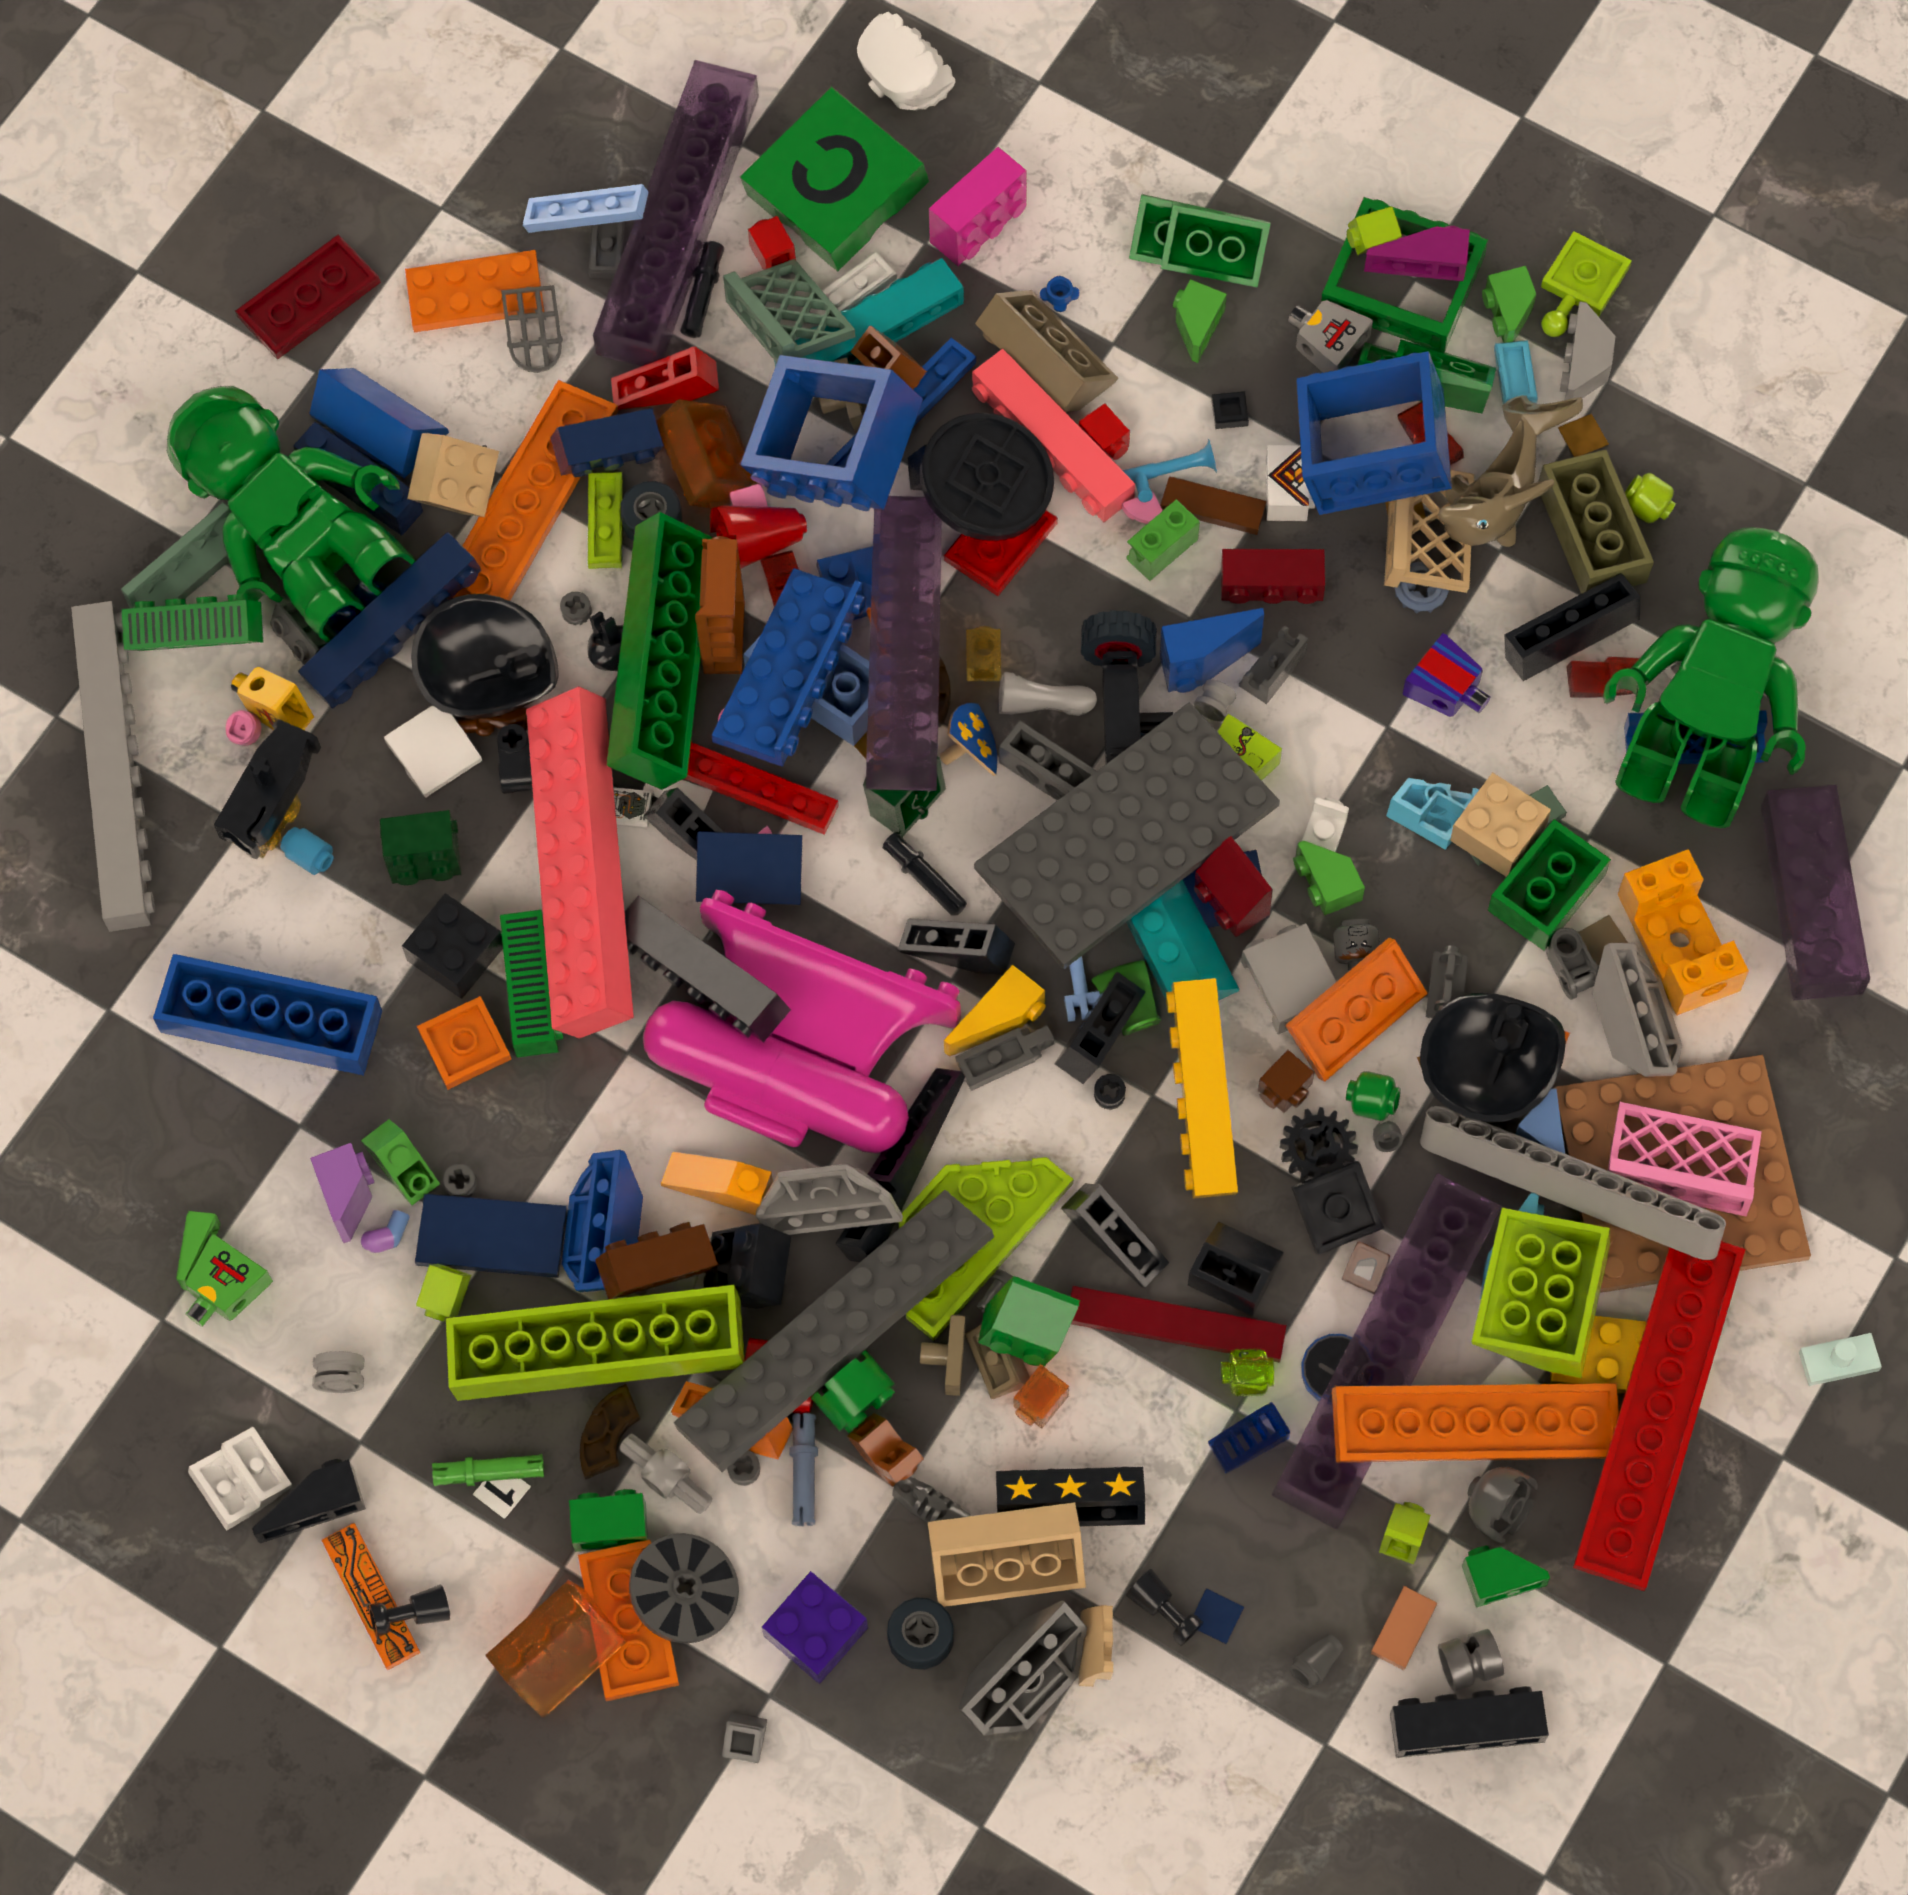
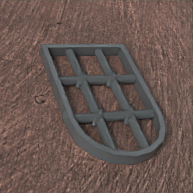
M554 285L501 290L508 339L507 347L509 348L512 360L519 368L527 372L540 373L549 370L557 363L561 355L563 341L560 332ZM551 290L554 311L543 312L540 291ZM535 292L536 313L525 314L522 293ZM517 294L518 315L508 316L505 295ZM555 316L557 338L546 339L545 317ZM538 318L541 337H539V340L528 341L527 319ZM520 320L521 342L512 343L509 321ZM549 344H558V353L555 359L549 363ZM542 345L544 367L532 368L529 349H531V346ZM524 347L526 365L522 364L515 357L513 348Z

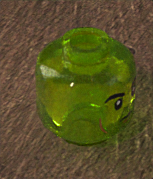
M1263 1349L1232 1350L1229 1354L1228 1362H1221L1222 1384H1229L1231 1393L1237 1397L1265 1395L1268 1387L1274 1386L1273 1358H1268Z

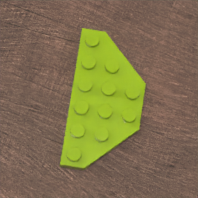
M1047 1157L1032 1158V1161L1010 1162V1160L981 1162V1165H945L904 1210L902 1222H899V1229L940 1193L946 1190L989 1226L993 1231L994 1238L908 1311L906 1319L934 1341L949 1325L951 1315H957L1074 1184V1179Z

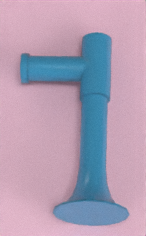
M1209 439L1203 449L1191 455L1122 470L1136 484L1138 499L1141 502H1148L1153 498V493L1148 483L1149 479L1199 466L1212 468L1217 473Z

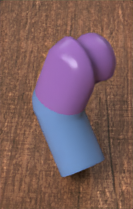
M393 1210L387 1227L366 1231L362 1235V1247L372 1253H380L397 1247L410 1216L402 1211Z

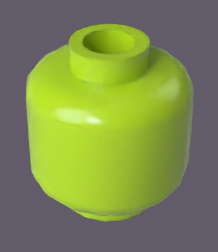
M1647 473L1642 477L1636 475L1624 492L1633 514L1649 524L1657 521L1659 517L1665 520L1676 504L1671 500L1674 495L1673 487L1652 473Z

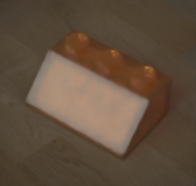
M679 399L656 420L663 445L672 463V468L679 479L684 496L690 506L719 507L720 505L730 503V492L760 484L750 478L751 474L740 466L745 448L726 406Z
M568 1580L485 1656L507 1684L544 1718L627 1641L584 1588Z

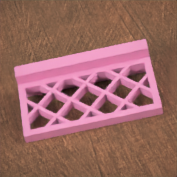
M1620 1102L1607 1171L1699 1207L1747 1216L1753 1201L1755 1189L1753 1186L1762 1131ZM1625 1115L1640 1118L1645 1127L1632 1133L1624 1123ZM1665 1123L1672 1124L1677 1127L1681 1134L1668 1141L1658 1127ZM1700 1131L1710 1132L1716 1139V1142L1703 1148L1693 1135ZM1651 1132L1661 1146L1648 1153L1637 1139ZM1622 1134L1625 1136L1623 1140H1621ZM1736 1138L1752 1141L1751 1149L1741 1156L1729 1144V1142ZM1687 1140L1697 1153L1683 1160L1673 1147ZM1629 1144L1641 1156L1633 1162L1618 1159L1619 1150ZM1722 1147L1732 1161L1719 1168L1709 1154ZM1666 1151L1676 1165L1669 1169L1660 1168L1653 1158ZM1702 1159L1712 1172L1704 1177L1695 1175L1689 1168V1165ZM1749 1159V1163L1747 1166L1745 1161ZM1737 1166L1746 1177L1745 1185L1730 1182L1724 1173Z

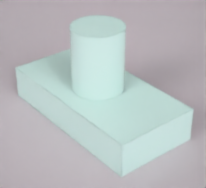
M1872 1333L1803 1347L1799 1351L1809 1386L1877 1372L1882 1367Z

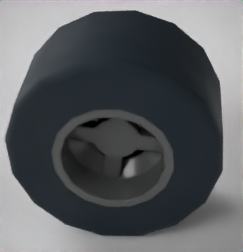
M645 481L634 485L625 493L621 502V519L623 528L628 538L634 541L635 526L658 512H662L682 522L680 500L676 492L667 484L657 481Z
M916 1597L904 1601L894 1609L888 1621L887 1638L891 1652L900 1663L912 1669L925 1670L940 1664L948 1657L954 1641V1625L948 1611L942 1604L930 1598Z

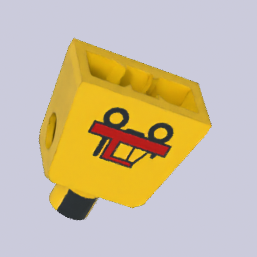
M256 667L249 676L241 672L232 680L231 689L238 694L247 711L257 715L261 723L273 730L272 725L276 719L305 730L314 718L297 685L272 672Z

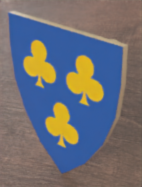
M966 703L957 707L951 714L947 735L956 743L940 753L941 761L948 765L965 753H968L989 773L995 776L997 774L996 744L981 707L976 703Z

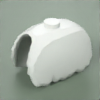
M890 12L879 14L870 22L861 35L857 46L858 58L865 72L872 79L868 85L880 98L886 95L900 109L917 111L919 109L926 110L929 106H936L939 101L947 98V93L956 83L955 78L952 76L951 68L948 64L943 65L942 56L938 55L937 49L931 47L930 42L921 39L920 31L916 28L911 29L908 26H903V19L897 13L892 15Z

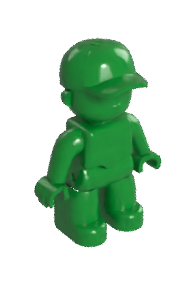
M235 386L211 387L193 394L173 414L168 428L166 451L173 467L188 481V488L193 494L203 499L212 496L228 501V508L231 512L226 516L222 533L225 550L239 585L236 594H248V600L259 601L264 595H267L276 603H280L283 600L277 591L262 582L256 553L257 543L263 550L271 567L282 579L284 590L294 607L304 617L312 630L328 643L334 637L324 628V625L335 612L348 605H353L360 611L366 608L363 602L334 573L347 563L360 581L371 592L379 596L382 591L372 581L378 570L388 561L397 557L404 558L411 565L416 559L381 525L367 515L351 510L344 503L333 497L317 481L326 480L354 488L361 501L374 511L379 505L371 497L372 489L379 483H382L389 490H400L398 480L389 471L379 466L368 465L362 467L320 448L303 447L294 450L288 456L280 453V441L276 433L279 427L277 416L271 410L264 409L251 394Z
M1748 527L1729 533L1717 545L1712 553L1708 569L1702 571L1699 577V591L1704 595V610L1708 619L1704 620L1699 627L1686 624L1677 625L1667 630L1644 652L1630 669L1619 670L1609 679L1604 688V704L1614 702L1616 691L1620 689L1630 690L1636 697L1632 711L1639 713L1646 695V685L1673 663L1682 662L1679 670L1661 694L1659 701L1647 708L1638 723L1615 780L1616 786L1621 791L1645 802H1663L1691 734H1695L1707 740L1696 772L1681 804V811L1692 820L1715 828L1729 827L1739 807L1756 761L1757 743L1754 737L1757 732L1763 694L1769 698L1774 735L1767 742L1760 760L1768 762L1772 751L1776 748H1781L1789 752L1792 758L1786 767L1789 774L1794 775L1800 770L1805 760L1806 745L1804 739L1797 733V679L1793 669L1785 660L1775 656L1777 651L1775 643L1783 640L1792 630L1804 627L1812 614L1809 607L1817 593L1819 572L1813 554L1805 546L1784 533L1770 529ZM1662 717H1664V718H1666V719H1669V720H1671V721H1674L1675 723H1672V722H1670V721H1667V720L1663 719ZM1727 742L1746 748L1735 747L1730 744H1727Z

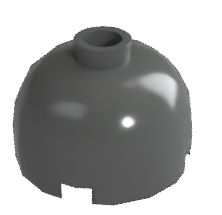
M1497 1467L1486 1472L1482 1477L1477 1476L1471 1482L1467 1492L1468 1496H1470L1468 1505L1469 1515L1476 1528L1499 1543L1506 1542L1502 1537L1506 1533L1514 1536L1527 1519L1535 1500L1529 1498L1531 1488L1537 1491L1538 1484L1536 1479L1511 1467Z

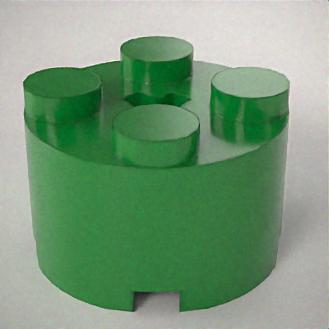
M867 1350L860 1356L863 1362L860 1363L857 1358L853 1359L824 1384L826 1388L822 1390L823 1396L817 1391L811 1397L839 1432L845 1429L850 1434L865 1421L867 1415L864 1412L873 1406L878 1410L895 1393L892 1389L895 1383Z

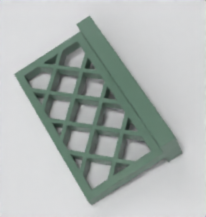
M795 259L740 278L735 271L723 275L726 303L776 363L780 355L801 358L855 337L853 326ZM792 272L795 275L794 280L780 278ZM756 285L766 286L764 291L750 289ZM774 287L788 289L787 294L774 293L772 291ZM796 291L811 293L809 298L794 296ZM767 302L781 304L779 309L765 307ZM789 305L804 307L801 312L787 310ZM811 308L826 311L824 315L809 313ZM782 319L796 321L794 326L780 324ZM804 323L819 325L816 330L802 328ZM826 326L841 329L836 332L824 331ZM797 337L811 339V341L801 345H797L795 342Z

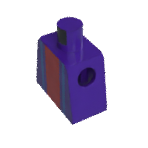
M1444 633L1441 634L1406 678L1403 689L1404 696L1449 717H1453L1463 704L1477 713H1481L1491 696L1477 688L1483 672L1481 666Z

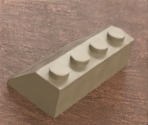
M1032 290L996 293L975 323L983 331V336L988 342L996 345L1000 350L1004 349L1065 412L1081 410L1118 380V377Z

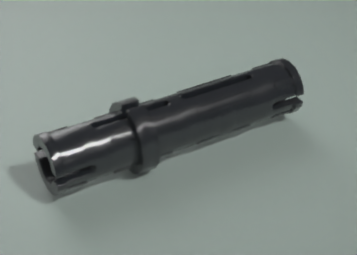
M715 241L704 242L700 262L694 268V284L680 329L683 335L690 338H696V336L699 338L701 336L714 284L719 281L720 274L718 269L724 252V246Z

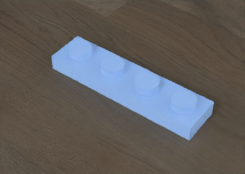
M643 184L529 198L522 226L528 233L639 220L643 218L648 190Z

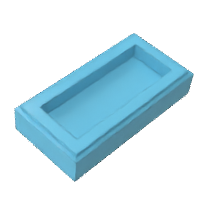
M1528 340L1495 343L1494 353L1503 404L1521 395L1527 396L1529 401L1537 404L1538 397Z

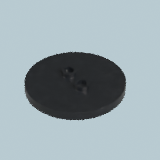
M972 413L948 421L933 434L923 452L920 463L922 491L934 513L955 531L979 540H1006L1028 531L1041 519L1053 494V468L1043 445L1024 426L996 414Z

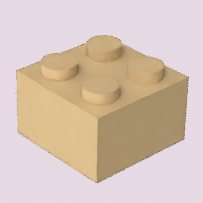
M422 433L407 499L463 515L485 517L499 451L445 435Z
M1492 772L1454 823L1450 841L1507 877L1546 828L1551 809Z

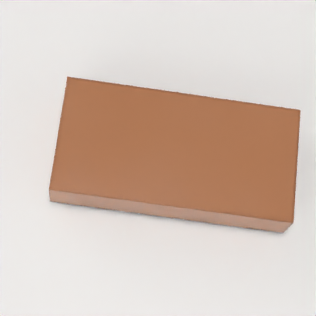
M1404 1586L1371 1654L1405 1670L1437 1606V1602Z

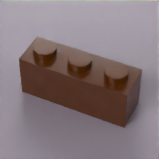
M686 1222L670 1228L669 1234L659 1236L658 1231H653L637 1237V1243L627 1245L625 1240H621L605 1246L606 1252L596 1258L595 1261L608 1299L620 1298L701 1275L717 1266L718 1264L705 1225L691 1227L690 1222Z

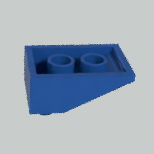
M1263 608L1162 626L1160 660L1168 692L1186 693L1193 691L1261 644L1264 622Z

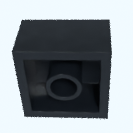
M445 893L403 943L402 948L409 963L462 999L502 951L503 942L499 929Z

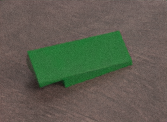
M1141 194L1129 259L1161 265L1160 269L1258 287L1271 222Z
M1400 339L1397 351L1367 342L1364 343L1357 366L1383 359L1403 357L1411 353L1429 351L1444 389L1445 407L1483 414L1493 386L1496 367Z

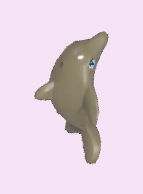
M1521 395L1508 400L1502 405L1504 418L1513 432L1503 450L1489 468L1473 483L1469 484L1459 474L1451 477L1452 489L1445 490V496L1450 506L1441 508L1438 517L1444 523V529L1452 540L1470 546L1482 545L1495 540L1504 547H1511L1516 543L1517 532L1515 523L1526 504L1543 495L1555 484L1553 479L1534 483L1537 435L1578 415L1583 409L1582 397L1560 402L1536 404L1529 401L1527 396Z

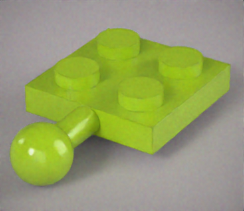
M1573 231L1541 283V288L1563 298L1556 310L1546 313L1543 317L1541 326L1544 333L1550 337L1563 335L1568 328L1567 316L1574 305L1579 306V302L1587 303L1599 317L1628 272L1632 260Z

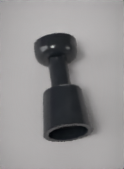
M1152 1569L1143 1574L1126 1594L1129 1599L1153 1616L1159 1612L1176 1628L1173 1632V1638L1180 1646H1183L1204 1623L1195 1614L1185 1617L1169 1602L1172 1593Z
M440 1584L411 1595L409 1598L410 1604L386 1609L385 1605L380 1602L369 1604L370 1619L376 1637L388 1634L390 1624L412 1618L417 1625L450 1620L448 1601L443 1586Z

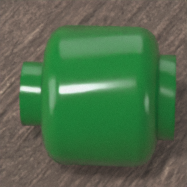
M1363 1071L1356 1081L1350 1080L1346 1091V1101L1351 1102L1352 1112L1356 1116L1384 1121L1390 1114L1395 1115L1399 1105L1401 1089L1396 1087L1395 1080L1391 1076Z

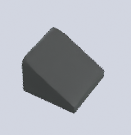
M731 1713L727 1720L722 1757L759 1763L767 1719Z

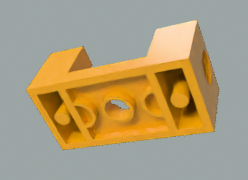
M1689 849L1624 873L1617 894L1654 971L1662 981L1666 996L1676 1016L1740 992L1749 972L1734 940L1722 945L1698 897L1704 879ZM1674 933H1682L1688 938L1689 944L1685 947H1677L1671 942L1670 936Z

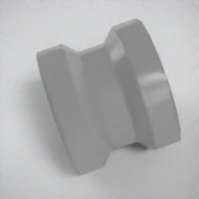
M1209 679L1203 686V695L1195 700L1194 707L1201 715L1210 720L1223 721L1227 715L1226 708L1228 705L1233 704L1236 699V693L1225 683Z

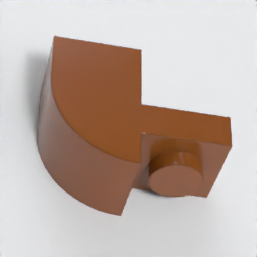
M876 1413L869 1416L847 1435V1438L864 1460L892 1487L900 1480L902 1481L912 1476L917 1470V1465L924 1460L915 1447L900 1438L887 1419Z

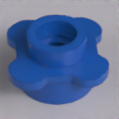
M1056 276L1048 282L1047 288L1041 289L1040 298L1051 303L1055 311L1063 312L1072 300L1079 298V289L1073 287L1069 279L1063 276ZM1061 292L1063 295L1058 296L1057 293Z

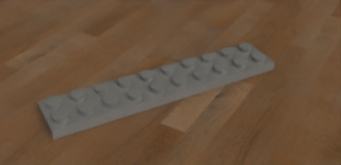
M944 1190L673 1422L676 1429L721 1472L725 1471L994 1238L992 1229L948 1191Z

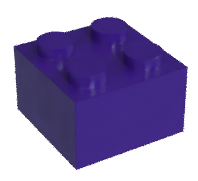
M810 1571L761 1628L763 1636L820 1684L868 1629V1623L865 1616Z

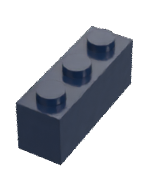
M652 408L557 427L550 437L561 476L573 474V477L585 476L590 474L592 469L604 467L606 471L622 467L624 462L634 460L636 464L650 462L655 459L657 453L664 446Z

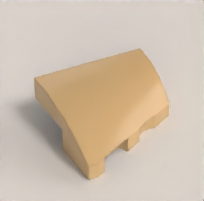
M1095 1606L1084 1609L1080 1613V1620L1087 1626V1633L1083 1641L1079 1686L1093 1687L1096 1679L1111 1680L1113 1606Z

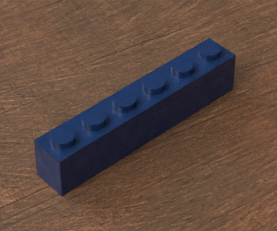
M448 532L445 533L302 666L298 673L332 709L338 704L345 703L352 696L353 690L361 682L371 679L378 671V667L388 657H394L401 651L403 643L413 634L417 633L421 623L435 608L453 599L462 588H467L475 582L478 573L482 571L477 561Z

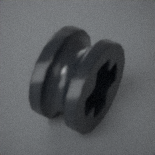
M1106 1074L1097 1079L1094 1086V1098L1100 1107L1112 1110L1123 1104L1126 1086L1119 1076ZM1108 1085L1111 1089L1117 1087L1119 1090H1116V1097L1102 1096L1104 1086Z

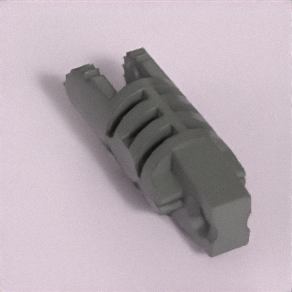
M911 1476L905 1480H900L893 1488L892 1496L924 1522L928 1523L970 1516L968 1512L960 1508L959 1504L954 1503L950 1498L945 1497L932 1486Z

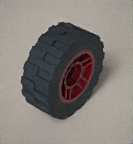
M1124 610L1103 611L1096 615H1091L1087 620L1083 621L1081 629V655L1091 664L1103 668V654L1106 652L1133 651L1137 654V667H1142L1144 664L1150 663L1152 658L1156 656V624L1147 616L1144 617L1142 614ZM1113 659L1112 665L1128 664L1127 659Z

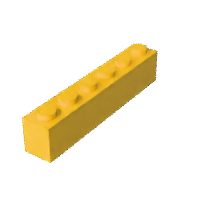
M1216 978L1173 982L1171 986L1172 992H1166L1167 1012L1174 1013L1175 1027H1170L1169 1033L1171 1049L1178 1048L1179 1062L1173 1063L1175 1084H1181L1183 1098H1177V1113L1179 1120L1185 1119L1186 1133L1180 1134L1182 1155L1189 1156L1190 1169H1184L1186 1191L1192 1190L1193 1198L1236 1195L1238 1193Z

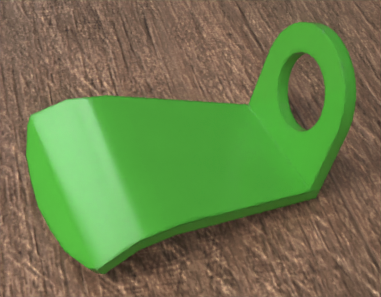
M1144 960L1114 967L1092 978L1091 981L1100 994L1116 972H1119L1145 991V994L1122 1029L1124 1036L1160 1023L1161 1018L1157 1015Z

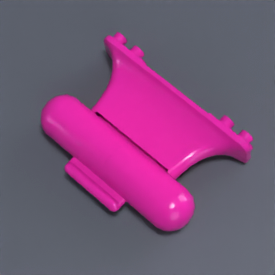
M715 890L712 899L705 898L700 905L703 925L721 938L727 959L777 993L791 1011L763 1043L754 1035H751L749 1038L744 1037L732 1026L734 1021L729 1017L724 1022L714 1013L691 1003L681 1001L668 1002L659 1006L647 1020L643 1033V1045L649 1059L665 1070L711 1088L704 1103V1107L709 1113L790 1147L799 1146L809 1129L862 1152L881 1153L892 1148L906 1130L909 1118L907 1104L901 1094L891 1086L872 1079L869 1075L888 1047L908 1030L926 1024L939 1025L951 1029L955 1028L961 1020L960 1002L956 999L960 990L947 982H941L937 990L925 986L927 976L915 969H908L905 977L891 971L885 972L773 926L771 922L763 919L766 911L759 905L747 903L744 911L732 907L733 896L725 891Z

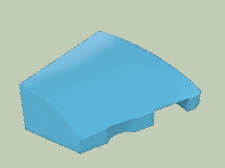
M1408 778L1392 797L1386 816L1446 850L1451 844L1450 839L1454 823L1479 789L1473 788L1470 794L1451 791V784H1429L1424 780Z

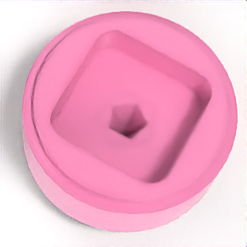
M239 710L231 714L226 722V735L235 744L249 746L255 743L261 734V721L254 713Z

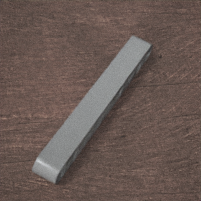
M1434 1106L1430 1107L1426 1112L1420 1144L1429 1152L1695 1258L1711 1260L1718 1255L1726 1222L1725 1219L1714 1212L1491 1124L1466 1118L1447 1107Z

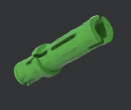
M543 1454L473 1460V1457H465V1461L432 1463L434 1486L467 1483L468 1487L475 1486V1482L535 1477L544 1478Z

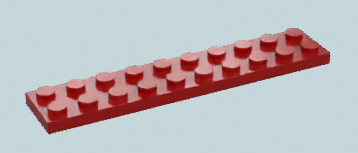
M1721 1241L1717 1257L1711 1260H1702L1668 1247L1573 1568L1641 1591L1646 1590L1746 1249Z

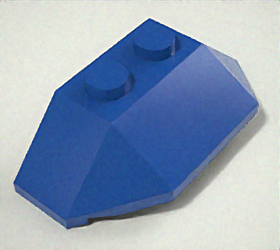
M621 1149L593 1153L588 1161L589 1166L581 1174L569 1197L561 1264L573 1282L575 1290L580 1293L605 1290L595 1261L596 1258L606 1252L605 1246L621 1240H625L627 1245L638 1242L637 1237H639L643 1195L627 1155Z

